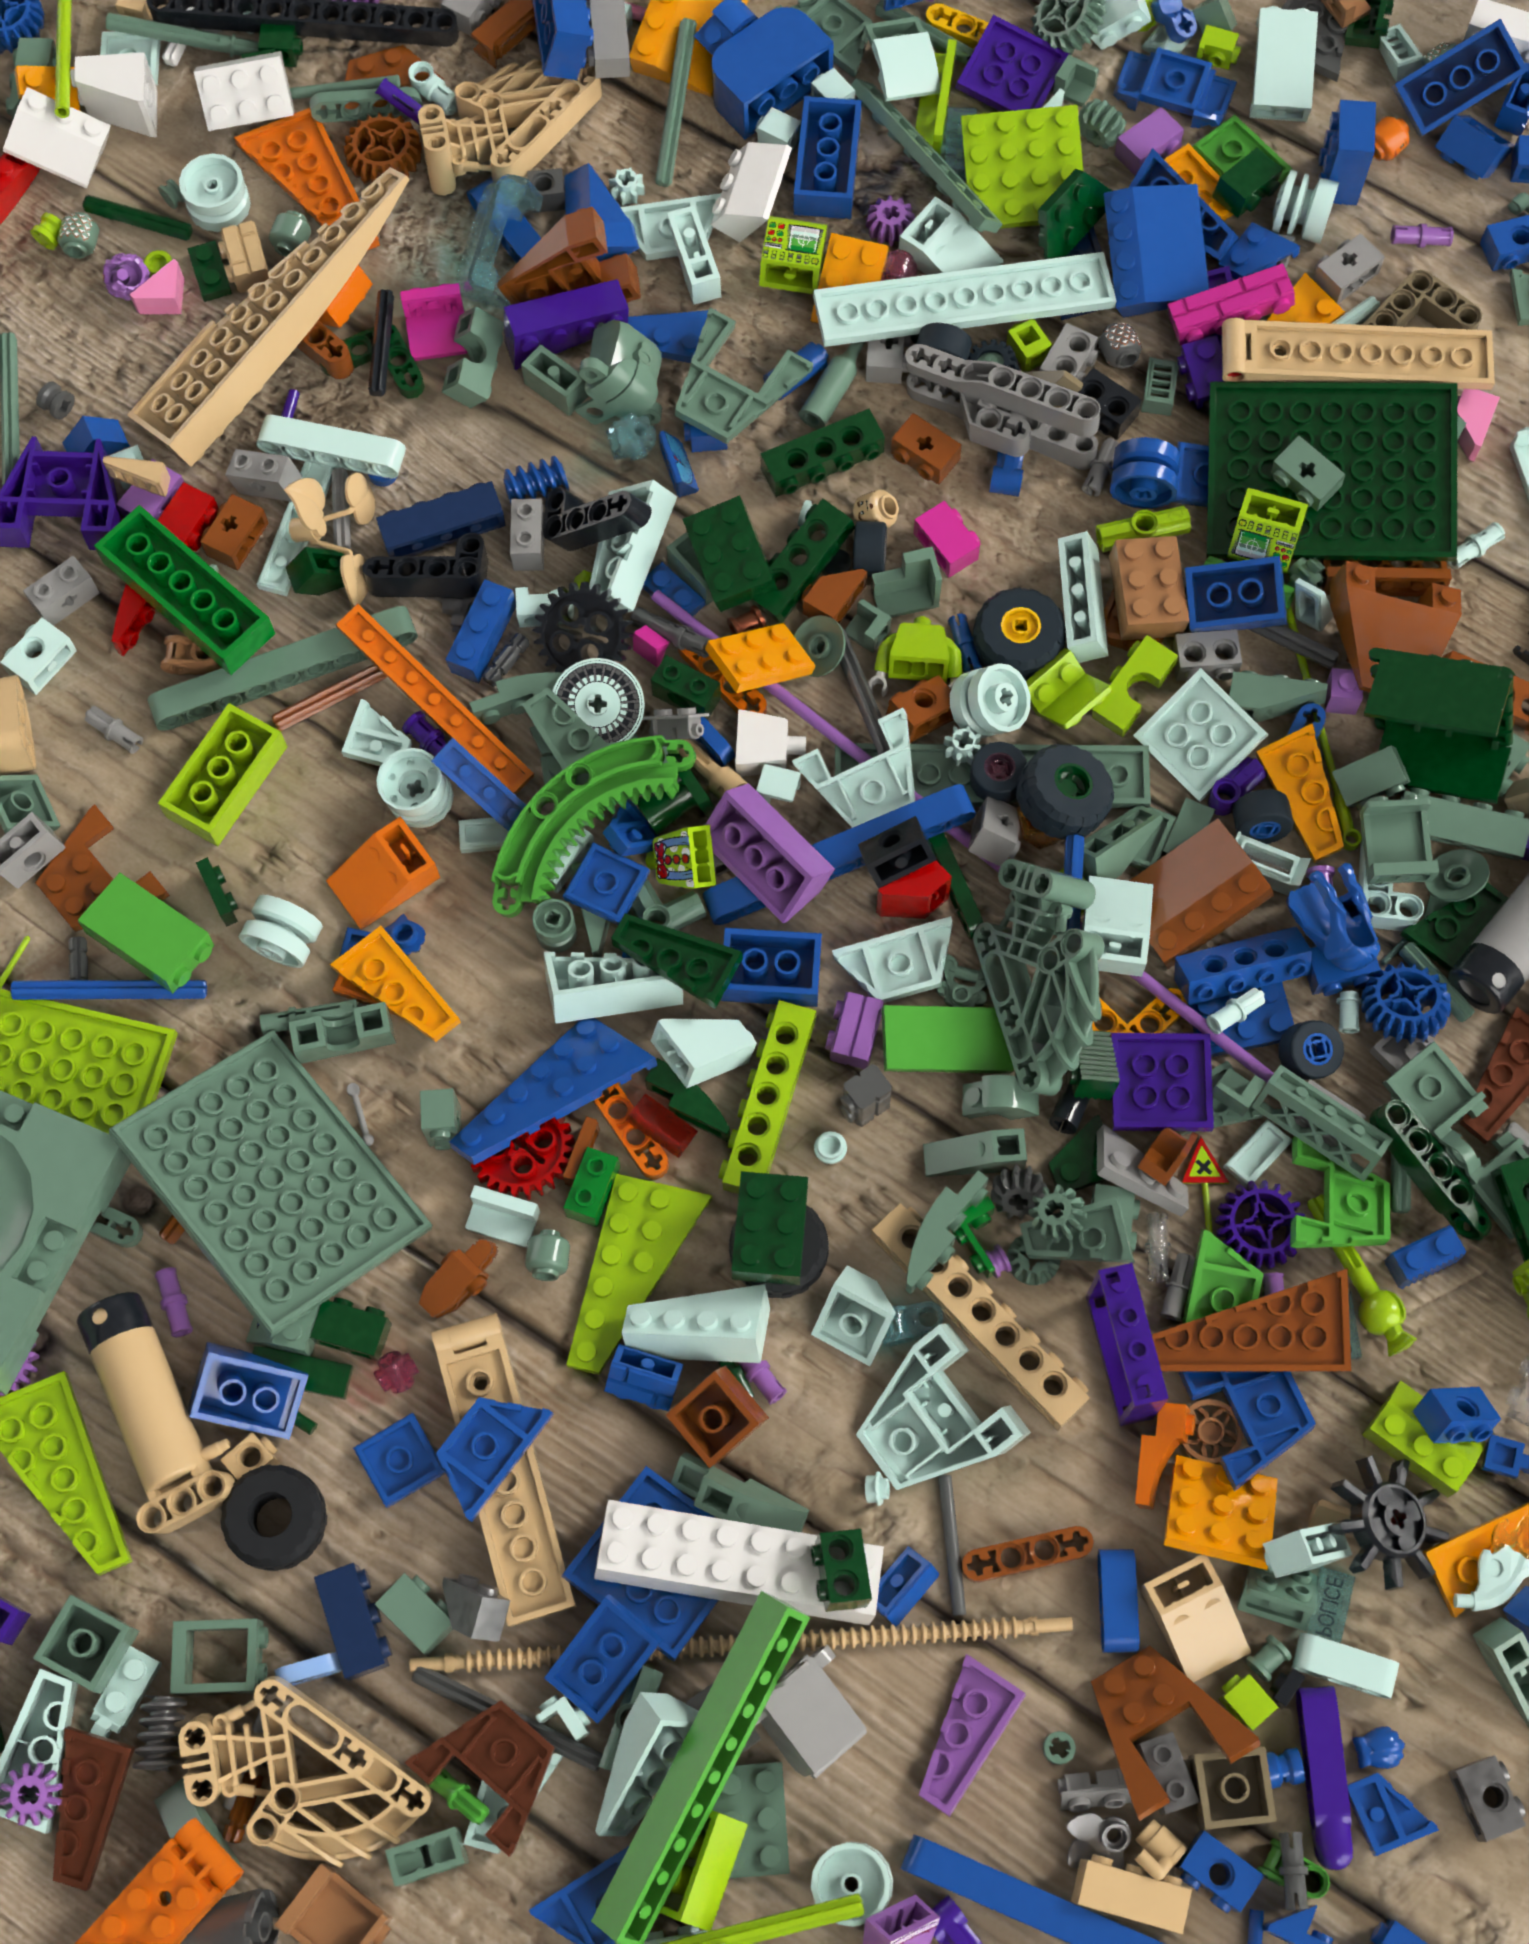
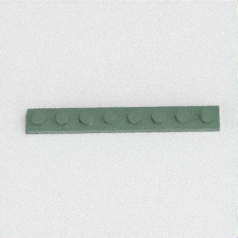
M855 78L851 86L855 89V94L858 96L856 100H862V106L873 113L872 118L889 130L888 136L895 142L900 143L905 148L903 152L921 165L920 171L927 177L934 179L937 183L936 188L953 200L952 206L960 213L967 215L970 219L968 221L970 226L979 232L985 230L997 233L1003 223L890 101L885 100L883 93L874 84Z

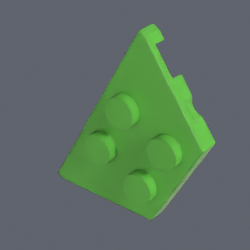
M1201 1229L1182 1324L1259 1298L1263 1273L1206 1229Z

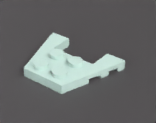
M904 708L878 719L890 750L834 777H831L818 749L792 760L793 765L852 828L915 802L908 720Z

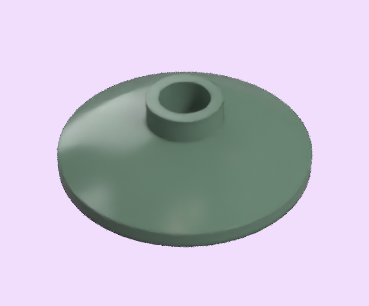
M824 615L813 616L800 625L794 637L816 665L813 673L808 676L821 677L829 674L839 665L845 652L846 640L841 625L833 618Z
M1468 849L1451 850L1434 859L1438 860L1439 873L1432 882H1425L1429 893L1439 900L1447 902L1466 900L1479 893L1487 884L1490 875L1489 865L1486 859L1478 852Z

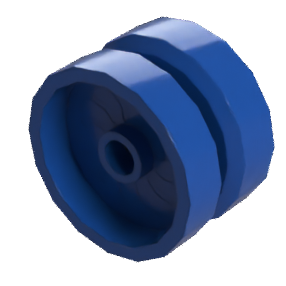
M1148 437L1131 438L1121 442L1115 447L1112 468L1114 471L1110 485V493L1113 498L1121 504L1143 509L1159 508L1174 501L1178 489L1177 475L1181 458L1178 448L1161 439Z

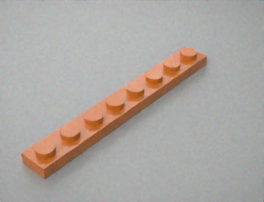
M359 604L354 606L335 624L337 629L450 738L453 737L515 795L534 777V773Z

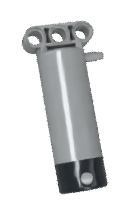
M1529 873L1454 964L1448 974L1450 984L1467 1002L1476 1009L1486 1013L1497 1014L1503 1011L1529 979Z

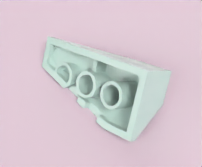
M639 1693L623 1725L595 1829L598 1836H627L647 1813L653 1801L652 1797L659 1790L699 1712L698 1710L667 1693Z

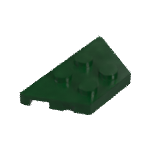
M1075 169L1038 209V223L1040 225L1039 246L1044 248V259L1066 257L1106 213L1104 193L1113 190L1086 172Z

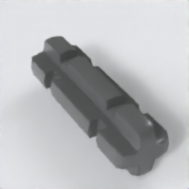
M516 633L511 638V644H507L493 660V666H489L482 675L483 680L489 685L495 687V682L503 679L501 675H506L520 658L519 653H524L529 647L528 638L521 633Z
M71 937L68 940L71 953L69 954V979L88 980L87 941L85 937Z

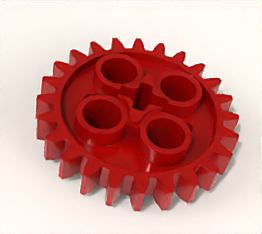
M553 1117L539 1125L540 1130L529 1135L526 1132L511 1140L510 1146L505 1148L506 1150L502 1155H492L476 1165L471 1164L474 1173H479L477 1176L481 1184L487 1182V1188L494 1191L498 1187V1192L507 1194L508 1191H511L512 1196L516 1198L519 1197L520 1192H524L527 1200L531 1199V1192L533 1190H536L540 1196H543V1186L547 1185L554 1190L555 1184L553 1179L556 1177L564 1180V1173L561 1168L566 1169L569 1161L567 1157L571 1156L574 1149L571 1145L575 1144L574 1136L569 1134L572 1131L570 1123H564L565 1117L557 1121ZM543 1140L552 1141L551 1145L546 1148L537 1147L538 1143ZM514 1143H515L517 1146L520 1147V1148L517 1149V1151H516V1148H515ZM526 1145L528 1147L529 1153L525 1149H523ZM534 1157L542 1161H545V1163L540 1164L534 1159ZM523 1165L532 1166L531 1170L527 1173H517L518 1168Z

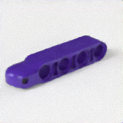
M1333 1686L1298 1688L1296 1691V1707L1314 1854L1317 1861L1328 1870L1338 1871L1345 1869L1350 1864L1353 1858L1351 1810L1337 1696Z

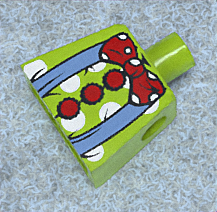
M710 825L686 827L654 838L653 851L648 852L646 855V865L650 870H656V879L659 884L689 889L716 885Z

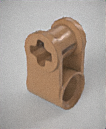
M168 635L165 637V659L160 664V668L163 671L176 675H204L222 668L212 658L202 660L201 658L206 653L188 637L181 635Z

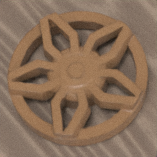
M1205 1399L1188 1407L1190 1414L1195 1415V1425L1197 1427H1195L1194 1433L1198 1437L1196 1440H1188L1187 1444H1181L1190 1457L1219 1464L1221 1457H1217L1219 1452L1218 1443L1222 1447L1232 1448L1227 1454L1238 1451L1243 1440V1432L1229 1405L1219 1400ZM1202 1406H1215L1220 1409L1210 1417L1209 1413ZM1194 1410L1204 1417L1201 1422L1197 1420ZM1227 1412L1223 1423L1217 1419L1219 1415ZM1230 1418L1235 1423L1237 1435L1231 1430L1225 1429ZM1224 1435H1227L1235 1443L1224 1442L1222 1439ZM1202 1443L1200 1448L1202 1455L1196 1453L1190 1445ZM1207 1446L1213 1447L1211 1458L1208 1457Z

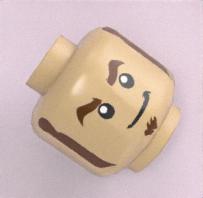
M874 490L861 495L856 499L853 508L855 522H885L887 528L895 524L899 511L896 499L885 490Z

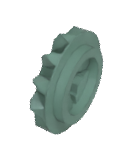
M1023 1236L1015 1238L1007 1253V1258L1012 1268V1271H1010L1012 1275L1020 1282L1028 1285H1041L1051 1280L1059 1269L1060 1260L1043 1259V1262H1037L1030 1271L1028 1270L1030 1266L1029 1259L1023 1255L1026 1253Z

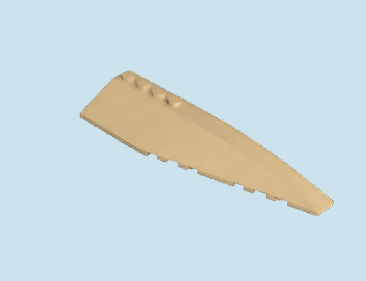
M391 167L361 192V200L345 205L340 210L342 214L340 218L330 226L327 223L323 224L316 230L319 236L309 244L306 241L302 242L268 272L269 279L265 282L255 283L247 290L249 293L248 297L241 303L236 305L233 302L224 309L227 315L219 322L215 323L213 320L209 322L127 416L176 457L192 467L196 461L203 457L209 446L223 434L224 429L243 411L244 406L252 397L261 391L266 381L322 316L373 243L407 185L409 178Z

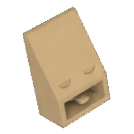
M1200 1555L1143 1584L1139 1588L1183 1674L1191 1681L1196 1682L1251 1653L1224 1586L1208 1556Z

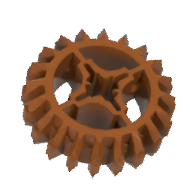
M379 112L377 117L372 118L368 114L367 121L357 120V127H350V135L345 136L344 155L347 166L352 170L356 178L361 177L364 184L369 181H375L390 167L409 178V172H416L417 164L421 163L422 144L419 133L414 129L410 121L405 122L402 115L395 118L390 112L387 117H383Z

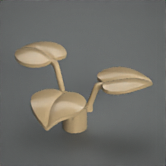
M361 473L349 475L345 482V497L350 507L324 516L322 511L325 506V495L320 483L313 478H303L294 481L284 489L293 502L298 518H292L289 523V533L292 540L297 543L310 541L312 547L320 546L344 553L345 555L340 559L342 580L351 607L353 608L357 604L360 605L369 591L362 570L366 560L361 554L353 555L351 549L320 541L319 539L326 534V521L352 513L359 525L367 524L372 520L375 513V497L366 477Z

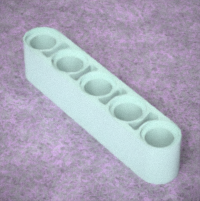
M278 415L265 416L256 442V446L268 454L289 456L291 459L335 468H344L385 478L398 477L406 451L403 443L392 438Z

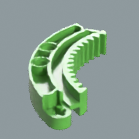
M662 735L622 741L584 756L549 780L520 812L500 849L491 879L495 884L492 898L494 909L503 917L512 918L520 914L523 910L524 902L539 905L545 900L552 899L546 892L553 891L556 888L550 882V879H559V875L554 871V868L564 867L563 862L559 859L560 856L569 857L571 855L566 848L567 845L576 847L578 844L574 838L575 835L585 837L586 834L583 827L587 826L593 829L595 827L593 822L595 817L601 821L605 820L603 811L607 810L612 815L615 814L616 804L626 809V801L628 799L634 805H637L640 795L648 802L650 801L651 793H654L658 800H662L664 792L667 793L670 799H674L676 793L679 792V784L677 783L678 772L687 771L692 768L696 761V753L691 744L681 739L665 740ZM662 747H667L666 750L669 754H679L680 749L684 748V751L689 756L683 757L680 763H678L674 756H666L668 763H663L665 752ZM583 773L589 774V779L585 784L575 785L579 775ZM546 803H554V809L551 813L541 815V809ZM502 882L507 886H511L510 896L516 901L515 904L509 905V910H506V907L501 904L502 900H507L508 890L502 887ZM518 885H519L518 891H516L514 888H512V887H514V886H518Z

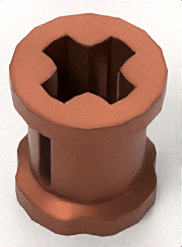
M756 605L751 606L750 611L736 618L732 616L727 618L732 635L767 627L765 619Z

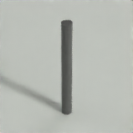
M940 1475L938 1476L952 1614L953 1616L966 1615L952 1476Z

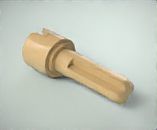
M681 739L687 741L693 747L696 753V761L693 767L709 781L708 789L718 799H721L725 791L748 784L731 767L719 766L691 739ZM684 748L680 749V752H679V753H680L681 756H683V757H688V756H689V755L686 754V752L684 751Z

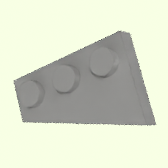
M1103 1124L1096 1132L1097 1175L1182 1217L1189 1209L1188 1187L1174 1176L1164 1186L1139 1169L1137 1166L1145 1154Z

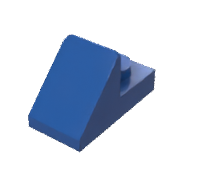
M1309 1905L1308 1910L1298 1909L1268 1921L1263 1925V1931L1289 1944H1332L1334 1940L1314 1929L1311 1935L1307 1934L1317 1905Z

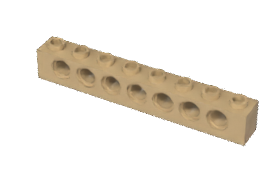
M900 1203L871 1230V1238L907 1274L912 1248L904 1246L902 1239L907 1235L917 1236L923 1219L912 1207L906 1209ZM957 1254L954 1257L952 1256L943 1265V1269L940 1272H931L934 1276L922 1291L1045 1419L1059 1431L1087 1404L1090 1399L1086 1394L1088 1388L1076 1376L1071 1379L1062 1369L1064 1367L1063 1362L1053 1352L1050 1351L1047 1354L1038 1345L1041 1342L1038 1336L1030 1328L1026 1327L1023 1329L1015 1321L1017 1316L1005 1303L999 1305L991 1296L993 1294L991 1288L982 1279L979 1278L976 1281L967 1272L970 1268ZM952 1283H961L965 1286L967 1293L964 1296L956 1297L949 1292L948 1287ZM976 1307H984L989 1311L990 1318L986 1321H978L973 1317L972 1310ZM1000 1331H1007L1013 1336L1014 1342L1008 1346L1001 1345L997 1342L995 1335ZM1025 1355L1032 1356L1037 1361V1368L1025 1370L1020 1365L1019 1359ZM1047 1380L1058 1382L1061 1386V1393L1058 1395L1048 1394L1044 1390L1043 1383Z

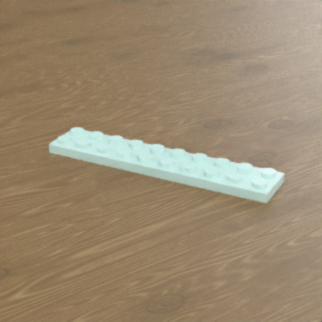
M1104 252L816 289L813 291V299L824 347L920 334L921 328L929 323H947L962 329L1115 308L1117 302Z

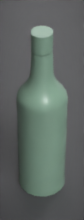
M866 341L851 343L843 354L834 356L830 360L799 411V416L805 424L814 429L826 426L857 374L856 359Z

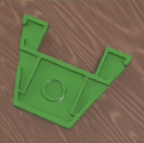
M1294 1136L1292 1139V1163L1324 1172V1222L1296 1215L1291 1221L1290 1247L1316 1248L1385 1245L1390 1240V1183L1373 1173H1370L1363 1182Z

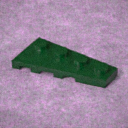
M626 913L611 937L613 946L716 1009L743 959L742 951Z

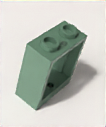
M257 1618L173 1621L170 1694L188 1696L254 1693L256 1687L268 1677L267 1663H262L263 1649L268 1647L269 1642L268 1627H263L264 1622ZM248 1630L246 1682L192 1684L195 1631Z

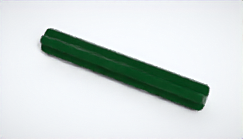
M86 195L82 204L85 212L182 240H189L193 233L190 223L92 195Z

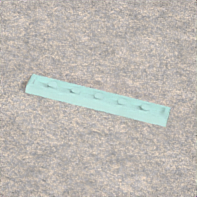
M305 461L300 472L302 475L301 479L313 478L317 480L326 498L332 482L331 472L335 467ZM290 501L256 584L260 590L286 597L290 590L291 582L285 567L308 544V541L294 542L290 536V520L298 518L293 502Z

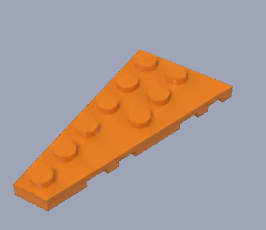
M310 108L234 137L236 145L321 226L325 223L330 226L341 217L340 210L345 205L359 201L322 122H318L312 117ZM377 236L368 250L380 246Z

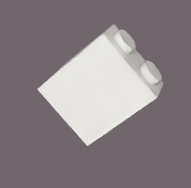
M144 52L75 57V69L70 71L71 83L73 87H77L79 103L81 106H85L88 115L149 137H157V87Z

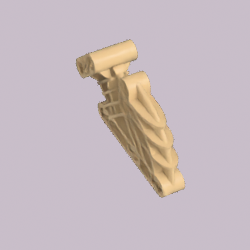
M538 59L531 60L523 67L512 62L494 75L478 83L465 81L455 87L457 114L460 120L446 119L444 110L439 105L428 104L420 108L418 119L432 192L437 195L451 194L456 189L457 176H463L466 172L479 173V170L491 171L493 183L499 189L508 190L515 187L527 175V171H531L602 97L601 78H595L594 66L589 67V63H586L585 68L580 69L577 80L543 76L542 63ZM518 127L510 136L508 135V128ZM490 160L491 165H482L481 163Z
M279 1676L265 1678L256 1687L254 1700L243 1706L239 1704L229 1711L219 1713L216 1716L210 1713L199 1714L185 1724L179 1733L180 1757L186 1756L182 1769L188 1768V1772L183 1776L187 1799L193 1805L207 1806L221 1793L228 1798L235 1795L254 1798V1796L266 1797L248 1822L246 1832L248 1839L257 1846H268L278 1852L299 1859L329 1861L340 1868L344 1864L342 1861L344 1859L362 1856L370 1860L373 1856L370 1852L381 1848L389 1842L398 1845L401 1841L398 1836L405 1832L419 1816L428 1810L433 1799L431 1787L422 1778ZM272 1686H276L278 1688L276 1693L278 1698L285 1702L291 1696L294 1700L285 1707L282 1713L279 1708L284 1703L276 1698L271 1702L267 1701L265 1698L268 1693L264 1688L270 1689ZM296 1705H302L334 1727L339 1735L338 1743L328 1745L296 1723L291 1715L292 1708ZM257 1706L260 1709L263 1733L254 1732L252 1722H246L243 1725L244 1732L236 1731L235 1721L246 1716L245 1712ZM197 1728H201L204 1731L202 1739L196 1736ZM293 1734L343 1770L299 1778ZM346 1737L351 1740L346 1746L351 1751L357 1752L359 1748L365 1751L363 1759L367 1761L366 1763L359 1761L357 1765L351 1761L353 1754L346 1748L341 1755L336 1752L343 1745ZM267 1761L271 1790L256 1788V1785L242 1783V1772L249 1770L252 1780L259 1775L258 1765ZM205 1779L212 1784L209 1790L203 1786ZM403 1779L408 1781L404 1789L409 1793L415 1794L417 1790L423 1793L421 1800L424 1804L417 1802L414 1806L409 1803L411 1796L404 1790H402L399 1797L394 1794L400 1788ZM288 1787L293 1790L296 1796L293 1804L284 1805L279 1801L277 1795L280 1788ZM377 1794L389 1804L377 1813L370 1815L352 1802L350 1798ZM335 1802L359 1821L337 1826L310 1806ZM295 1811H298L317 1826L295 1821L291 1817ZM260 1818L269 1819L274 1826L273 1834H260L256 1828L257 1820Z

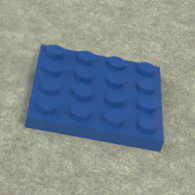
M647 1466L619 1500V1502L716 1518L693 1506L695 1501ZM602 1522L562 1574V1577L597 1605L608 1594L613 1596L663 1639L657 1650L674 1662L719 1600L594 1579L603 1528Z

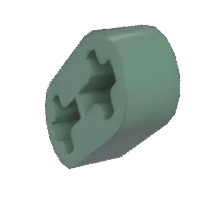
M109 1206L104 1214L101 1213L109 1223L104 1225L97 1222L89 1231L124 1248L136 1246L143 1236V1228L136 1219ZM131 1224L130 1228L134 1231L133 1235H126L122 1239L123 1235L115 1229L116 1226L128 1228Z

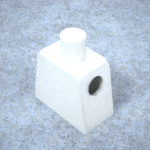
M738 710L735 769L736 773L741 777L761 775L764 764L786 769L787 755L806 754V737L788 736V720L786 718Z

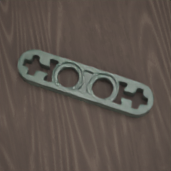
M398 87L423 106L420 92L416 88ZM377 89L320 92L313 95L309 102L312 117L316 121L323 123L367 120L368 114L375 118L379 112L383 117H387L390 112L395 118L401 115L402 117L408 116L400 112L389 102L381 108L373 106L376 101L385 100L375 94ZM352 101L359 103V106L352 110L344 107ZM326 105L325 109L321 110V106Z

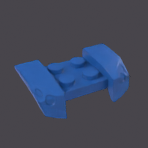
M1157 47L1156 53L1151 52L1150 56L1129 50L1113 95L1118 100L1124 101L1127 107L1136 111L1139 102L1142 101L1192 116L1191 128H1201L1207 125L1215 127L1220 125L1227 113L1237 81L1216 76V70L1211 69V62L1159 47Z

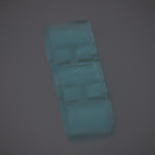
M948 107L944 161L966 183L961 116L977 114V108Z

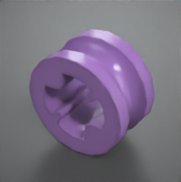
M997 1244L993 1247V1251H984L995 1268L993 1275L995 1278L1001 1277L1002 1271L1007 1273L1012 1271L1005 1252Z

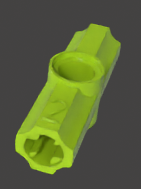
M1183 505L1157 512L1140 510L1131 518L1096 525L1095 532L1099 550L1104 553L1112 550L1115 540L1178 536L1190 533L1192 527L1188 509ZM1138 527H1145L1149 531H1141Z

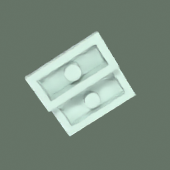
M928 32L873 40L872 50L880 70L878 80L886 101L940 94L939 73Z

